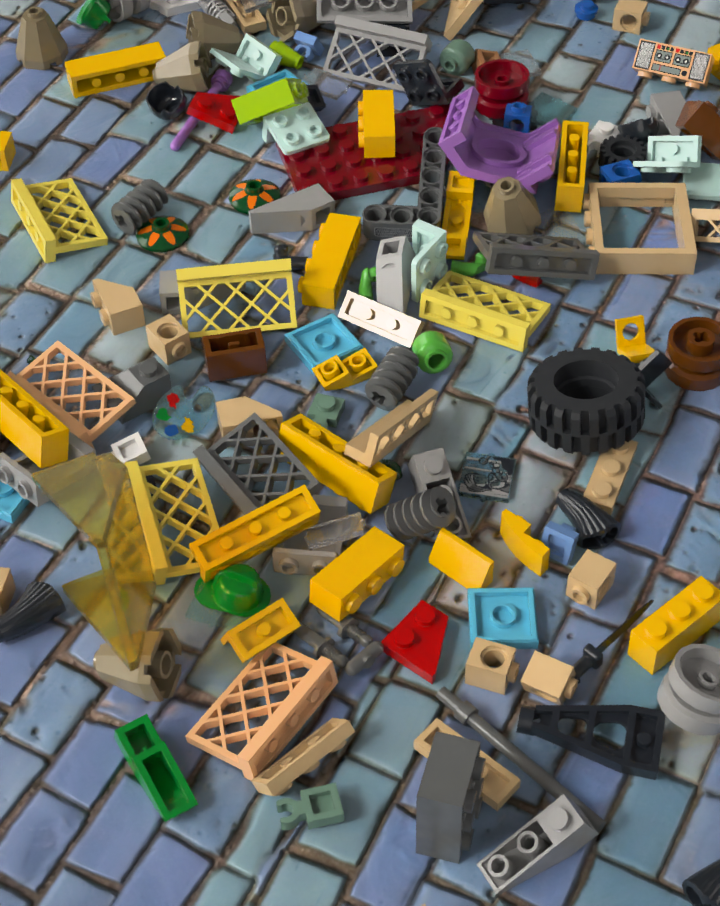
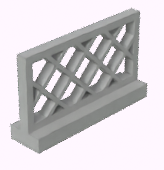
M337 14L334 23L336 25L335 33L322 73L327 76L406 94L403 86L399 85L396 80V73H392L389 65L400 58L406 61L404 56L412 51L419 52L418 60H423L426 58L427 52L430 53L433 43L428 34ZM341 35L351 37L353 43L341 50L338 45ZM366 41L373 42L376 48L363 55L359 46ZM389 46L395 47L398 53L385 60L381 51ZM356 48L361 57L348 64L344 55ZM379 53L383 62L371 69L366 60ZM342 57L346 66L338 71L331 70L332 62ZM364 62L368 71L360 76L354 75L352 68ZM387 67L391 76L383 81L377 80L374 74Z

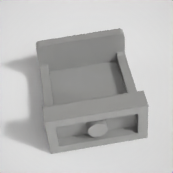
M70 431L68 460L51 467L41 469L25 454L13 460L5 453H0V481L8 484L22 498L28 499L37 507L97 474L96 450Z
M312 496L321 510L318 524L273 548L274 572L287 575L315 576L343 552L348 522L347 497Z

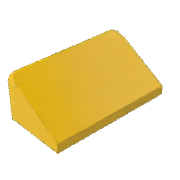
M442 528L430 553L429 563L466 589L486 588L493 582L494 560L452 532Z

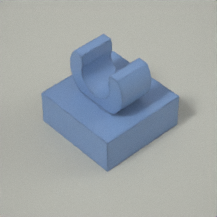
M298 30L293 37L297 44L294 50L300 55L306 52L304 58L307 62H311L314 55L321 57L325 48L318 37Z
M552 521L545 525L541 541L550 548L549 558L566 566L572 561L579 538V533L575 532V527L566 523L559 525Z

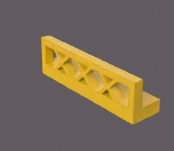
M304 484L189 543V548L200 566L201 578L206 583L215 578L218 571L224 570L232 564H242L318 524L321 510Z

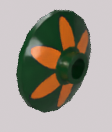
M264 179L241 181L234 185L229 192L231 206L237 211L249 214L248 211L281 197L278 186Z
M162 215L152 217L147 222H143L142 226L136 231L138 244L143 249L151 252L163 253L173 251L181 247L189 237L187 224L182 219L174 216Z

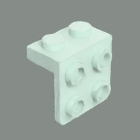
M247 33L236 55L216 48H211L210 53L216 57L215 61L222 66H229L231 68L230 72L240 78H243L245 75L253 82L273 75L282 59L281 55Z
M309 102L263 117V140L266 144L276 141L284 155H292L327 143L330 140V134Z
M648 136L647 161H633V167H641V172L691 173V168H700L702 136Z
M701 162L700 168H691V173H682V183L686 184L688 199L720 202V164Z
M417 219L412 225V248L416 256L411 263V299L417 303L421 300V293L426 288L432 290V287L438 280L442 279L448 270V265L446 264V253L448 250V244L446 243L447 231L420 219Z

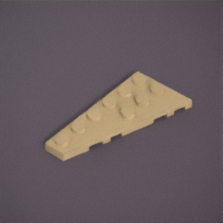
M451 0L443 36L451 41L483 0Z

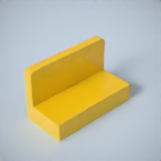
M282 597L227 631L220 641L223 646L230 643L242 663L294 632L301 625Z

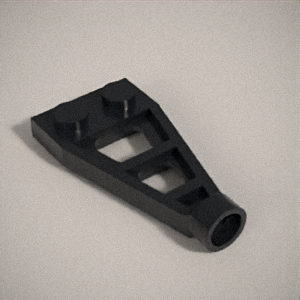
M521 705L516 732L540 737L619 773L656 780L666 715L659 710L634 705H536V707ZM540 719V722H533V720ZM561 719L585 721L587 724L585 736L583 738H576L560 732L558 722ZM602 723H618L624 726L626 734L623 748L614 750L598 743L593 736L594 728Z

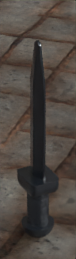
M650 600L635 611L597 648L590 643L584 647L583 656L573 665L576 673L574 678L579 680L578 684L580 683V677L591 667L598 669L603 664L602 653L642 616L654 600Z

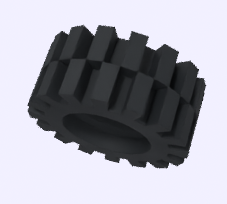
M621 134L617 135V138L610 136L609 140L604 139L603 144L601 143L599 169L600 166L627 159L632 164L633 161H646L647 147L644 146L643 141L638 142L639 138L637 137L630 139V135H626V138H622ZM635 167L639 169L640 173H643L641 172V167Z

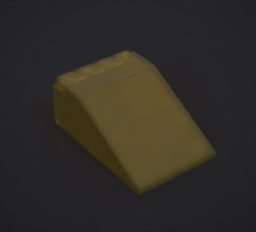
M92 452L33 473L31 475L33 482L96 547L102 570L63 584V592L130 671L138 669L157 585L128 468L111 452L100 456Z

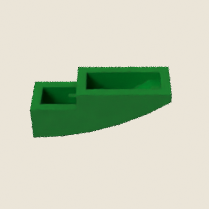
M147 714L115 730V741L146 795L165 823L198 806L196 798L165 741H161Z

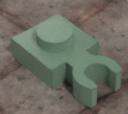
M316 393L307 417L327 430L328 426L336 428L345 409V399Z
M336 782L300 790L301 800L295 801L291 798H282L276 802L278 813L285 811L292 813L288 817L280 818L282 830L294 829L301 821L307 822L308 830L344 822V812Z

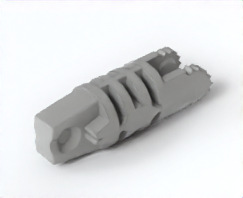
M204 0L198 1V5L206 14L236 26L234 21L237 18L236 15L222 0H211L208 4Z

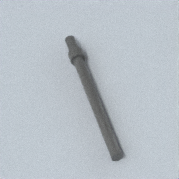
M445 686L438 691L436 697L454 712V717L464 726H471L555 799L565 794L579 805L598 833L603 829L606 822L478 715L479 710L468 701L463 702Z

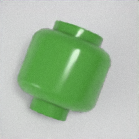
M426 331L414 340L412 351L418 356V367L423 372L437 374L449 367L452 362L453 352L448 340L442 333Z

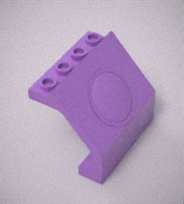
M474 86L453 97L438 144L459 174L494 184L498 179L512 177L519 180L530 193L537 194L538 183L547 181L554 173L562 129L558 119L555 118L530 133H522L481 121L474 112L479 97V92Z

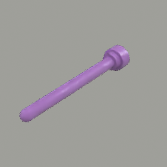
M224 69L217 70L211 78L212 86L207 93L219 94V92L228 90L233 83L232 75ZM193 116L189 117L170 144V148L173 151L180 149L200 119Z

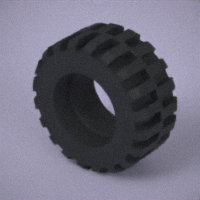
M583 347L574 348V351L569 352L567 350L560 351L557 356L553 357L551 355L543 361V364L539 363L529 376L527 396L530 426L544 443L547 442L550 447L556 450L562 448L566 453L581 452V455H590V452L606 453L610 448L618 449L625 444V441H631L644 424V375L628 357L624 355L618 356L615 351L608 349L607 351H601L600 348L591 347V349H583Z

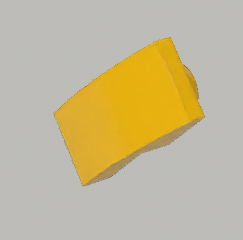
M363 348L342 361L338 355H335L312 368V371L325 391L349 387L371 378L378 365L366 348Z
M504 509L501 513L500 534L504 542L526 567L541 577L548 569L550 548L542 541L530 536L531 524L522 516L515 515L509 510Z

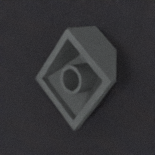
M155 357L141 361L108 378L131 395L136 402L133 407L118 419L121 424L167 402V395L172 393L170 374ZM102 384L93 385L92 390L94 392H102ZM120 398L107 399V408L117 407L123 400Z

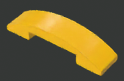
M449 171L442 229L447 231L446 243L448 244L446 259L464 260L471 222L475 179L461 176L458 171Z

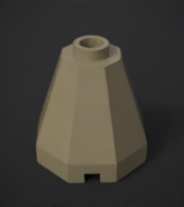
M269 0L268 2L272 3L271 8L267 9L266 12L270 32L275 37L279 36L280 39L278 40L282 42L294 40L293 37L297 30L307 33L322 24L317 23L316 0Z
M30 7L23 13L15 51L17 60L19 62L22 61L26 69L35 70L50 69V64L56 62V66L63 64L68 54V47L49 14L40 7Z
M191 11V14L188 15L186 28L188 43L195 41L204 43L211 60L216 58L210 53L211 48L231 54L237 53L243 40V34L239 33L238 27L201 11Z
M201 41L190 42L158 61L152 72L156 84L166 81L173 87L178 85L183 92L207 93L212 86L211 78L213 74L209 75V68H212V62L206 45L201 43Z
M512 177L497 180L491 189L483 211L488 232L533 235L535 227L537 226L538 228L542 223L536 199L519 180Z
M157 628L101 644L99 650L94 654L93 666L102 680L146 701L161 702L164 701L163 698L169 699L174 695L181 676V664H175V655H181L182 646L173 628Z

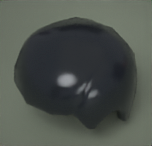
M165 81L150 89L147 93L146 102L151 112L157 118L171 120L179 117L185 110L187 98L178 85L173 87Z
M654 116L618 125L622 138L630 135V139L637 137L639 138L638 142L643 141L644 144L648 143V136H656L660 128L659 122Z

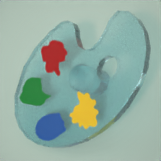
M203 385L197 390L192 399L187 400L181 386H175L170 389L157 402L153 412L152 423L155 431L161 437L168 440L185 439L199 432L209 422L215 409V397L212 390L208 386ZM197 404L201 406V412L198 414L193 411L194 406Z

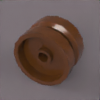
M706 317L684 318L672 326L668 334L667 349L665 351V356L671 360L672 364L664 372L667 378L676 386L691 391H707L720 385V322Z

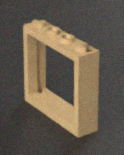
M589 182L588 193L583 194L582 209L587 210L584 212V227H589L586 229V245H591L588 246V249L597 250L600 253L596 274L694 275L697 249L685 183ZM599 207H672L678 248H604Z

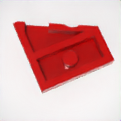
M196 92L186 114L233 134L239 121L231 100L240 96Z
M421 600L381 641L384 646L383 652L433 684L436 680L437 667L442 654L449 616Z

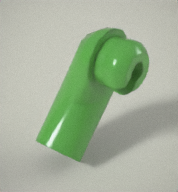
M478 252L475 255V261L470 263L452 260L450 271L473 277L486 271L487 260L481 252Z
M366 267L362 271L359 284V294L373 300L372 282H376V267Z

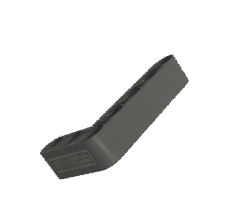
M431 127L425 131L423 136L418 205L373 204L367 206L362 213L363 233L366 238L380 241L406 235L409 242H412V225L417 219L441 228L447 160L446 154L438 144L442 128Z

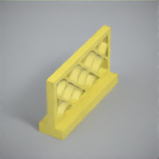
M21 178L11 180V202L45 263L56 262V254L108 245L106 234L72 178L25 185ZM69 188L70 190L68 193L58 191L59 189ZM41 193L44 194V196L39 197L32 194ZM51 197L60 199L61 201L57 203L49 199ZM69 202L79 206L77 208H73L67 206L66 204ZM44 206V207H47V208H50V209H53V210H52V212L50 213V212L41 210V208ZM60 212L69 214L70 216L66 218L63 216H59L58 214ZM78 217L88 221L86 223H81L75 221V219ZM51 222H55L61 224L62 226L58 228L51 226L49 224ZM71 227L80 231L76 234L67 231V229ZM86 233L96 235L97 237L89 238L84 235ZM62 237L71 241L59 243L58 240Z
M291 258L176 269L182 326L189 332L188 320L195 312L208 322L201 331L189 332L190 339L261 328V332L297 329ZM276 279H286L287 291L281 298L268 289L269 285ZM269 280L265 286L259 282ZM246 282H254L261 288L252 301L239 291ZM234 283H240L237 288L231 285ZM225 284L233 293L222 304L211 293L217 285ZM203 286H211L208 291L203 288ZM197 287L205 295L194 307L185 299L184 288ZM264 292L277 301L268 314L255 304ZM236 294L249 304L239 317L226 307ZM287 295H288L289 305H287V304L283 301V300L286 298ZM207 297L220 306L211 319L198 310ZM281 304L290 311L291 323L279 324L270 316ZM186 305L192 309L188 315ZM251 307L264 316V319L258 326H249L242 320ZM223 310L236 319L229 329H221L214 323ZM267 320L273 323L270 325H263ZM239 322H240L243 326H245V327L235 328ZM210 325L217 329L206 331L210 327Z
M449 270L432 290L426 288L421 293L419 317L523 353L527 348L528 338L550 312L551 304ZM450 282H454V283H457V284H460V285H458V286H450L449 283H450ZM481 291L487 294L476 295L475 292ZM463 293H467V294H468V296H464V297H457V295H456V294H463ZM500 300H508L511 302L502 303ZM493 302L494 305L483 306L482 303ZM533 308L539 311L528 312L526 309ZM518 310L520 313L509 315L507 311Z
M198 458L139 466L137 460L125 462L122 479L125 484L128 503L152 586L165 584L166 578L200 573V566L191 550L179 544L185 535L195 540L205 536L191 528L197 519L210 526V531L207 534L219 529ZM192 469L194 478L188 483L175 475L179 471ZM156 474L164 478L165 481L157 488L147 482L146 476ZM170 482L184 489L179 498L164 491ZM189 493L202 500V504L198 509L183 502ZM158 498L173 505L167 514L154 507V503ZM178 508L192 515V518L186 525L172 518ZM166 524L181 531L175 541L162 535V529ZM174 550L189 558L186 564L171 565L169 557Z

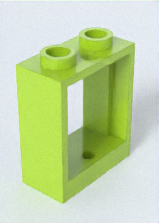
M284 78L232 99L231 102L240 125H256L263 122L264 116L309 102L307 98L309 91L305 82H301V79Z

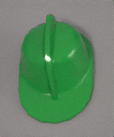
M87 0L81 8L76 22L94 30L99 29L104 22L110 23L111 21L108 18L111 4L107 0Z
M232 564L224 570L218 571L215 578L206 583L200 577L194 587L195 598L201 605L240 617L255 615L265 609L271 599V592L267 583L260 578V575L254 568L245 564Z

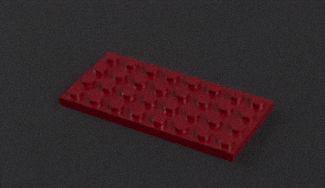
M450 104L434 105L429 108L408 110L394 114L395 157L364 158V148H359L358 121L325 127L330 134L329 142L292 155H284L277 142L276 147L295 192L319 183L334 200L415 185L420 182L424 133L431 127L443 129ZM447 157V160H446V165H447L448 162L450 161L448 157Z

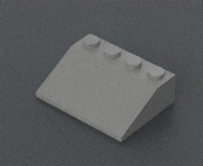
M316 0L317 23H335L337 14L378 24H412L413 22L412 0Z

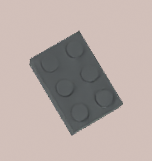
M436 731L417 793V854L459 864L463 850L470 851L474 835V829H472L474 818H479L483 800L481 793L484 778L482 776L486 758L480 757V741Z

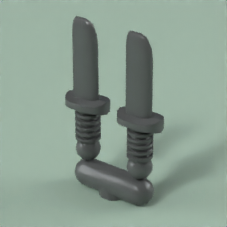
M318 607L316 608L318 614L338 628L337 635L340 638L350 637L365 648L349 661L346 655H343L342 652L334 647L335 641L331 637L324 639L301 621H299L301 626L294 631L299 638L314 648L312 654L319 659L321 656L332 660L338 667L344 668L349 676H355L364 668H370L375 659L384 651V646L380 641H373L370 635H367L366 632L358 627L360 622L356 618L348 619L345 617L342 621L338 622Z

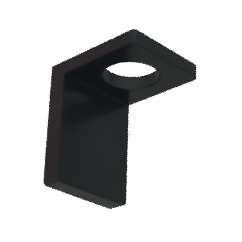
M656 349L648 358L643 359L639 363L638 368L645 378V397L661 409L663 405L647 387L672 362L659 349Z

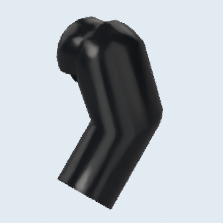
M281 244L274 247V260L291 258L292 270H305L306 260L309 257L291 256L288 254L287 245Z

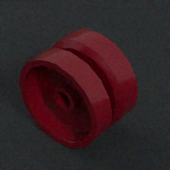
M508 59L491 60L478 66L474 74L475 88L479 92L475 109L481 115L488 118L504 119L507 103L523 102L529 105L528 88L530 74L528 68L522 63Z

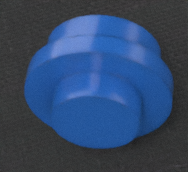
M591 0L578 2L575 5L577 18L583 21L594 19L598 13L597 4Z

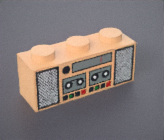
M640 38L632 68L638 72L637 76L642 78L662 77V82L675 84L676 81L684 82L687 88L699 90L700 86L707 87L715 58L713 54Z

